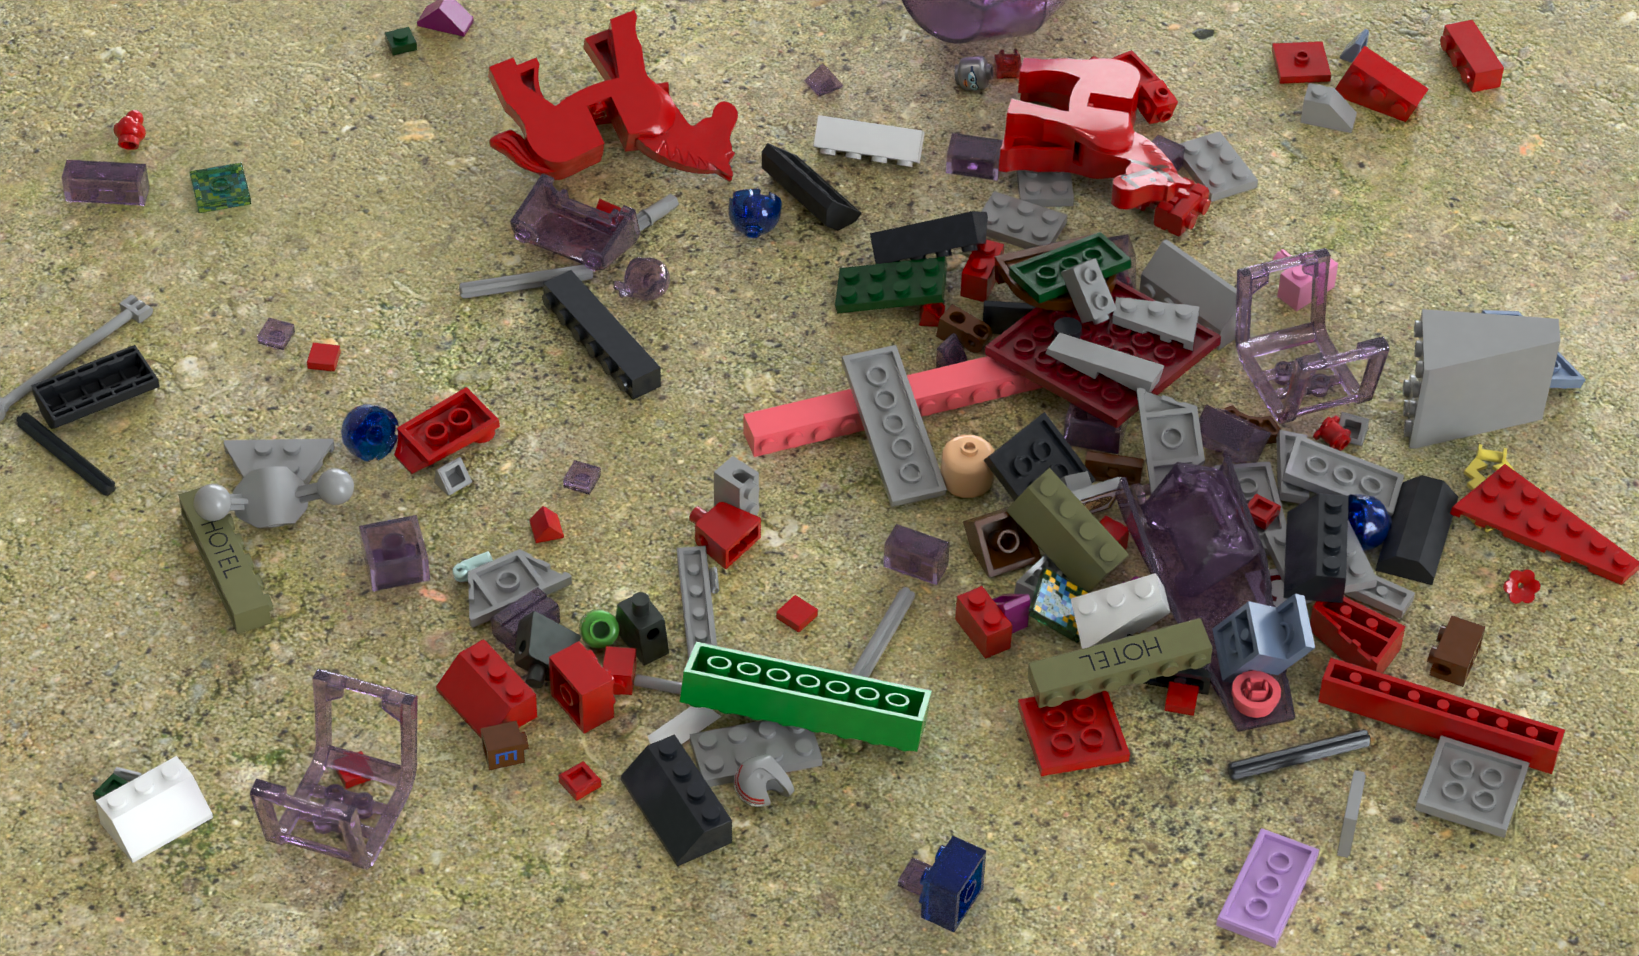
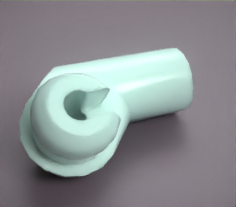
M489 551L456 564L453 568L455 580L458 582H468V571L493 561Z

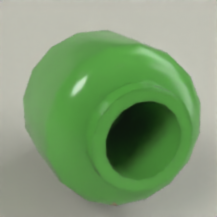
M601 609L587 612L579 623V635H581L582 640L587 645L597 649L612 645L619 634V624L616 618L611 613Z

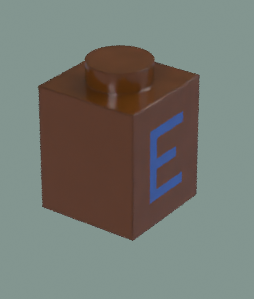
M517 721L481 728L482 748L489 770L525 763L524 750L529 749L528 739L525 731L520 732Z

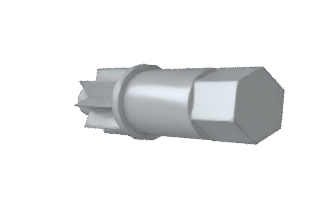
M669 194L648 208L642 209L637 215L626 221L628 223L625 227L628 233L634 232L636 235L646 227L652 226L654 222L667 215L679 205L677 197Z

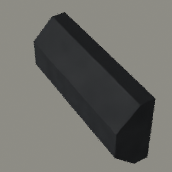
M766 144L762 150L761 168L825 226L839 231L857 221L862 213L801 158L772 144Z
M136 345L31 385L41 415L50 429L58 428L160 387L157 376Z
M1420 475L1402 482L1377 561L1376 571L1433 585L1453 518L1450 512L1458 501L1457 494L1445 481Z

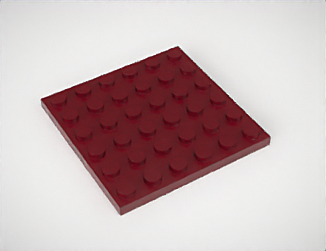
M1117 279L1115 287L1110 293L1114 303L1116 302V297L1156 301ZM1065 293V294L1060 295V296H1070V295H1069L1068 293ZM1036 307L986 345L985 355L1117 429L1139 411L1136 391L1099 373L1096 379H1093L1047 355V348L1055 339L1054 323L1058 319L1072 317L1079 320L1082 324V334L1080 337L1082 340L1164 365L1160 381L1151 392L1155 395L1160 394L1221 344V335L1197 323L1192 351L1183 348L1184 343L1171 340L1170 343L1162 341L1158 334L1149 331L1142 334L1113 324V312L1108 314V320L1094 325L1093 321L1082 323L1077 310L1053 311Z

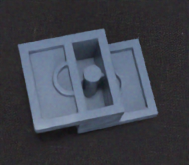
M1299 594L1292 595L1278 607L1248 601L1212 629L1222 681L1232 683L1238 675L1249 670L1279 675L1315 649L1305 596Z

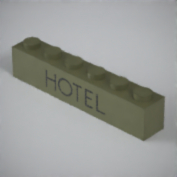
M200 488L178 494L181 514L236 633L240 634L271 624L269 611L274 610L271 598L268 593L263 594L262 592L264 590L262 579L259 573L254 574L252 571L254 570L252 558L249 553L244 554L243 552L245 550L244 542L240 533L235 534L233 531L235 530V524L231 514L229 513L217 521L205 520L197 514L194 508V497Z
M1201 618L1030 662L1028 664V680L1038 707H1055L1064 701L1076 698L1085 699L1092 694L1102 691L1112 692L1121 686L1133 683L1142 684L1155 677H1169L1178 671L1202 668L1206 664L1211 663L1212 645Z

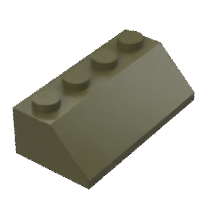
M1050 468L1027 487L1006 510L1071 583L1077 586L1081 594L1082 590L1090 593L1129 556L1126 550Z

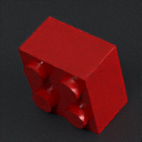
M578 641L549 656L551 696L583 734L614 718V704L616 701L613 695V685L615 680L608 669H603L598 663L592 650H587Z

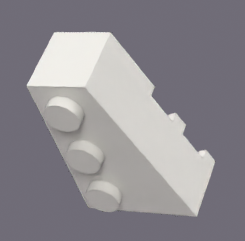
M1156 573L1071 598L1082 649L1126 638L1127 634L1133 635L1137 631L1140 633L1170 613L1165 588Z

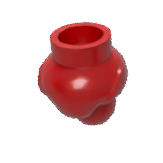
M129 111L126 116L114 125L113 130L118 138L119 147L126 150H136L139 148V143L145 138L144 117L140 111Z

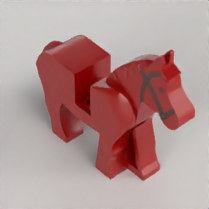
M1096 56L1086 60L1024 57L1019 74L1018 93H1021L1020 101L1011 99L1008 107L1005 136L1000 149L998 171L1068 172L1091 179L1114 178L1111 204L1116 208L1125 210L1133 209L1149 201L1168 202L1173 197L1186 199L1190 197L1189 192L1183 188H1190L1191 183L1178 175L1172 162L1154 143L1133 129L1136 120L1141 78L1140 72L1136 67L1121 60L1097 58ZM1028 102H1044L1057 109L1036 105Z

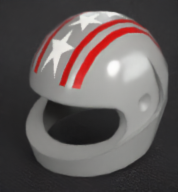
M769 754L747 759L737 768L734 775V788L737 795L744 803L750 806L764 807L770 805L768 790H774L784 797H789L795 791L788 775Z

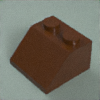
M1009 507L963 521L970 549L988 578L1037 563L1041 559L1038 545L1007 513L1006 510Z

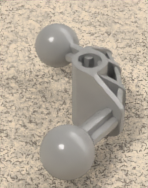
M287 466L266 467L249 471L235 487L233 494H229L224 487L218 484H207L201 487L194 497V508L201 518L208 521L220 520L229 511H235V515L239 519L257 528L280 527L294 524L307 510L308 502L322 499L330 505L344 504L351 498L354 492V482L349 473L339 468L329 469L322 473L318 482L305 485L303 480Z

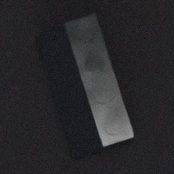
M970 211L870 233L875 264L926 259V256L935 254L936 257L952 256L953 250L961 249L962 253L977 251V245L986 244L987 212Z
M1319 493L1287 512L1283 598L1288 599L1294 594L1304 595L1305 600L1343 603L1347 569L1348 496Z
M675 734L647 745L621 775L622 783L677 867L732 843V819Z

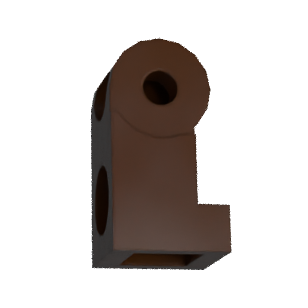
M953 304L950 305L939 319L936 333L937 338L943 341L950 338L962 344L968 351L973 353L981 352L993 336V332L988 324Z

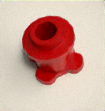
M1335 415L1333 418L1327 417L1322 422L1320 428L1314 433L1313 438L1315 440L1321 438L1329 447L1342 451L1351 441V431L1344 429L1338 423L1340 418Z

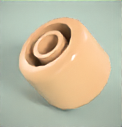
M961 435L954 437L946 443L942 451L940 472L947 491L961 498H975L983 495L990 489L994 481V474L984 462V459L995 450L989 442L975 435Z

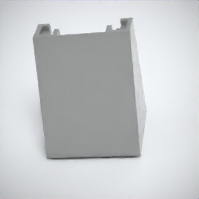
M1422 309L1420 321L1415 320L1414 337L1419 338L1415 342L1414 356L1419 358V361H1416L1415 375L1410 374L1409 380H1404L1403 396H1407L1408 399L1404 400L1403 416L1408 417L1404 424V437H1409V448L1416 449L1543 419L1560 345L1559 319Z

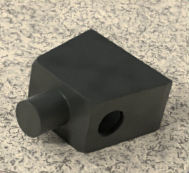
M638 592L632 597L619 602L615 617L619 624V636L629 648L636 649V657L643 666L669 654L664 617L650 601L649 596L646 593Z
M536 611L520 619L517 629L514 663L516 666L528 671L525 683L532 688H542L544 680L550 681L549 656L580 641L581 635Z

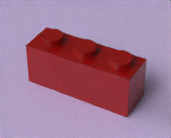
M1473 19L1445 25L1443 36L1440 38V45L1442 50L1446 51L1450 57L1453 67L1457 68L1463 83L1467 84L1472 93L1500 87L1504 67Z

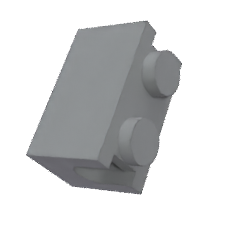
M732 456L714 471V506L719 502H725L757 516L759 512V472Z

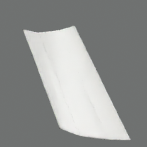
M690 706L648 735L649 742L652 744L675 734L679 742L683 744L690 739V734L699 733L721 716L709 708Z

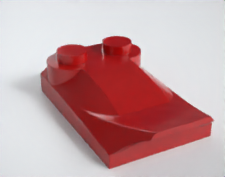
M465 387L397 427L398 442L394 456L413 474L473 442L486 443L490 441L496 434L495 429L500 427L499 419L468 387Z

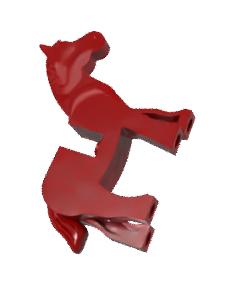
M635 10L610 19L609 29L584 39L583 49L604 81L579 90L556 106L546 100L540 90L538 79L540 64L537 57L518 65L513 57L490 66L488 77L504 111L517 123L524 135L523 138L511 129L490 138V147L505 155L517 166L537 173L539 176L549 180L568 178L601 162L605 143L596 123L601 122L608 115L625 152L640 151L647 157L665 166L696 174L715 173L726 181L731 182L733 171L730 163L734 159L735 152L732 151L730 137L737 123L738 111L733 104L723 101L714 107L712 117H706L696 125H690L674 104L671 96L650 79L646 73L642 46L636 34L638 16Z

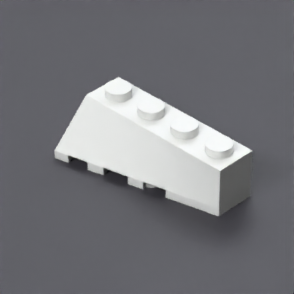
M818 115L814 147L820 148L821 154L835 156L836 151L846 152L845 157L861 159V155L872 156L871 161L887 163V159L897 160V165L912 167L913 162L920 163L925 132Z

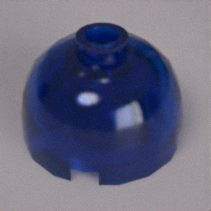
M743 189L734 192L733 198L730 197L728 203V216L733 227L749 238H758L772 231L778 224L782 211V201L776 194L769 192V196L761 195L760 189Z
M365 403L349 411L342 421V442L351 454L363 461L370 462L369 460L374 458L381 460L392 451L397 442L398 435L395 432L398 420L391 411L380 405Z
M1348 495V520L1363 551H1370L1380 546L1387 537L1392 525L1391 517L1386 507L1379 499L1370 495Z

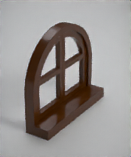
M1090 235L995 256V280L998 284L1006 283L1014 295L1032 306L1053 311L1076 310L1071 296H1058L1039 304L1009 276V266ZM1117 274L1104 278L1110 293L1115 287Z

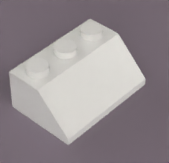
M177 756L96 800L101 825L132 863L213 818L212 812L193 775Z

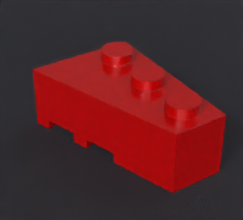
M1366 46L1362 48L1335 88L1347 101L1404 122L1409 119L1429 90Z
M1345 596L1343 603L1316 601L1312 607L1310 619L1312 633L1344 662L1384 673L1401 650L1406 627Z

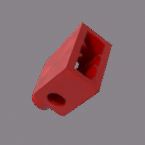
M725 502L717 503L709 512L696 506L689 516V521L695 524L696 544L698 546H706V553L724 569L733 564L761 538V518Z

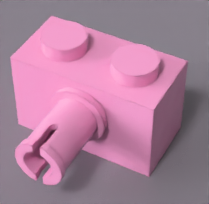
M1284 249L1275 254L1273 263L1284 270L1280 275L1277 297L1295 311L1300 310L1335 287L1338 263L1318 249L1300 261L1288 254Z

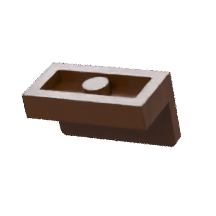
M1087 451L1085 466L1096 481L1104 482L1121 477L1124 485L1140 487L1144 459Z

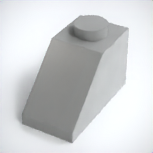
M1309 83L1304 97L1300 123L1352 133L1357 112L1335 88Z

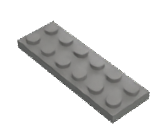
M893 345L842 356L841 362L891 507L946 495L947 489L897 346Z

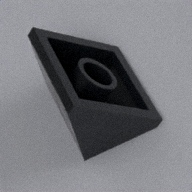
M984 300L982 321L989 325L993 334L1001 335L1036 307L1027 303Z

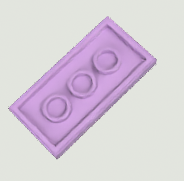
M1261 828L1217 918L1216 926L1276 948L1319 856V849Z

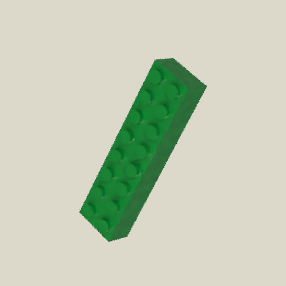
M696 642L683 672L679 702L689 704L695 708L705 707L718 710L724 714L743 715L753 720L776 722L781 726L805 728L814 733L824 732L837 735L843 739L852 738L866 741L872 745L881 744L895 747L901 751L918 752L927 721L932 691Z

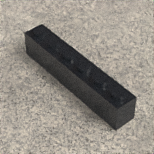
M572 270L543 282L544 295H542V300L545 307L556 314L560 324L566 326L572 332L574 339L584 345L589 356L593 359L595 358L601 364L603 371L607 375L612 376L622 392L625 391L634 400L661 387V367Z

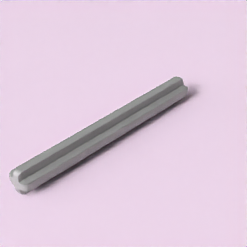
M588 263L462 282L459 284V292L461 298L466 299L543 287V282L570 270L581 281L591 280L593 278V269L591 264Z
M903 587L897 593L851 674L869 678L915 598V593L910 591L908 587Z

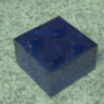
M955 836L951 837L946 846H940L935 856V863L931 868L927 867L924 870L920 879V884L923 885L919 897V903L922 904L921 918L951 932L956 931L983 890L986 850Z

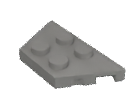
M1137 388L1136 393L1151 496L1205 463L1197 406L1186 402H1177L1165 395L1161 397L1146 392L1144 388Z
M334 439L224 440V450L226 454L230 455L233 466L237 473L241 474L242 479L252 470L287 466L303 480L305 485L309 484L312 480V475L322 467L323 458L328 452L332 453L335 447Z
M521 549L468 571L470 626L472 628L567 587L572 584V576L567 572L560 574L550 569L549 563L541 559H535L531 554Z

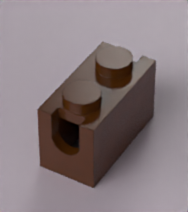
M1451 615L1447 626L1441 625L1436 639V642H1439L1438 647L1433 645L1430 650L1427 662L1432 664L1429 676L1464 687L1481 648L1485 626Z

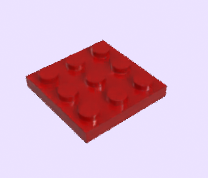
M1107 691L1092 694L1085 699L1076 698L1064 701L1055 707L1045 706L1039 708L1035 696L1018 699V709L1041 776L1129 762L1130 752Z

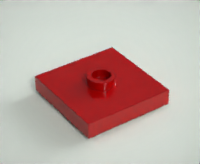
M1323 41L1272 43V54L1280 84L1331 81V71Z

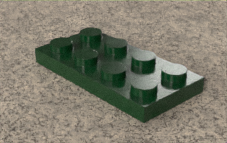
M1098 232L1009 266V276L1040 304L1069 292L1062 277V271L1096 258L1103 277L1107 278L1130 269L1131 258L1103 233Z
M946 257L839 268L835 300L837 314L944 302L947 274Z

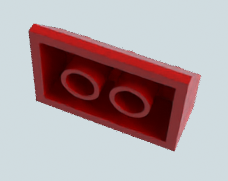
M484 639L461 651L436 685L438 693L480 738L481 728L517 721L520 728L538 717L536 693Z

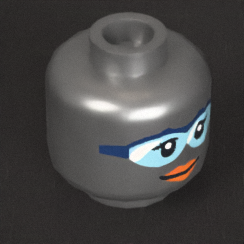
M983 56L965 57L960 60L958 65H955L956 84L960 85L965 91L985 89L989 84V80H993V66L988 64Z

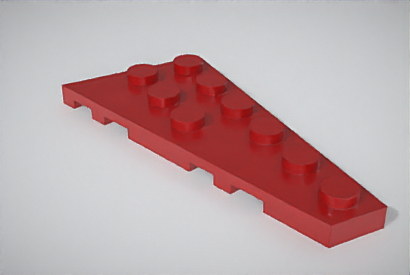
M1506 464L1457 502L1450 512L1451 515L1458 518L1461 515L1475 520V525L1482 528L1488 525L1500 530L1502 536L1545 553L1548 550L1561 556L1560 560L1569 564L1571 561H1575L1587 566L1588 572L1620 585L1639 570V561Z

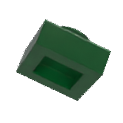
M409 27L384 32L385 41L393 56L417 50V42Z

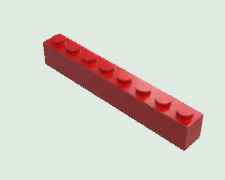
M1330 658L1322 678L1318 699L1320 703L1439 740L1441 736L1519 759L1530 763L1529 768L1549 774L1553 773L1565 734V729L1334 658Z

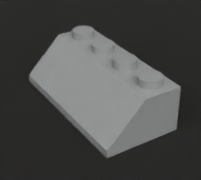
M1167 239L1162 241L1141 274L1139 292L1159 302L1199 306L1197 323L1221 335V344L1216 347L1219 351L1241 335L1246 295Z

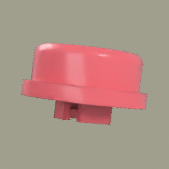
M1253 670L1243 672L1235 678L1231 694L1235 708L1241 714L1252 718H1260L1269 715L1277 706L1281 698V688L1271 675Z

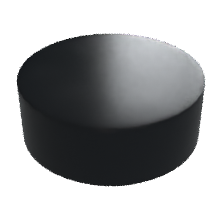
M1072 317L1060 318L1054 323V336L1056 338L1059 333H1063L1080 339L1082 324L1079 320Z

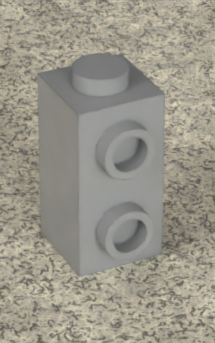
M1096 258L1061 272L1082 323L1093 321L1094 325L1109 319V313L1117 310Z

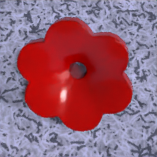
M1516 569L1512 570L1509 574V579L1503 584L1504 591L1509 594V600L1515 604L1522 601L1524 603H1531L1535 599V593L1541 587L1540 582L1535 579L1534 572L1529 569H1525L1522 572Z

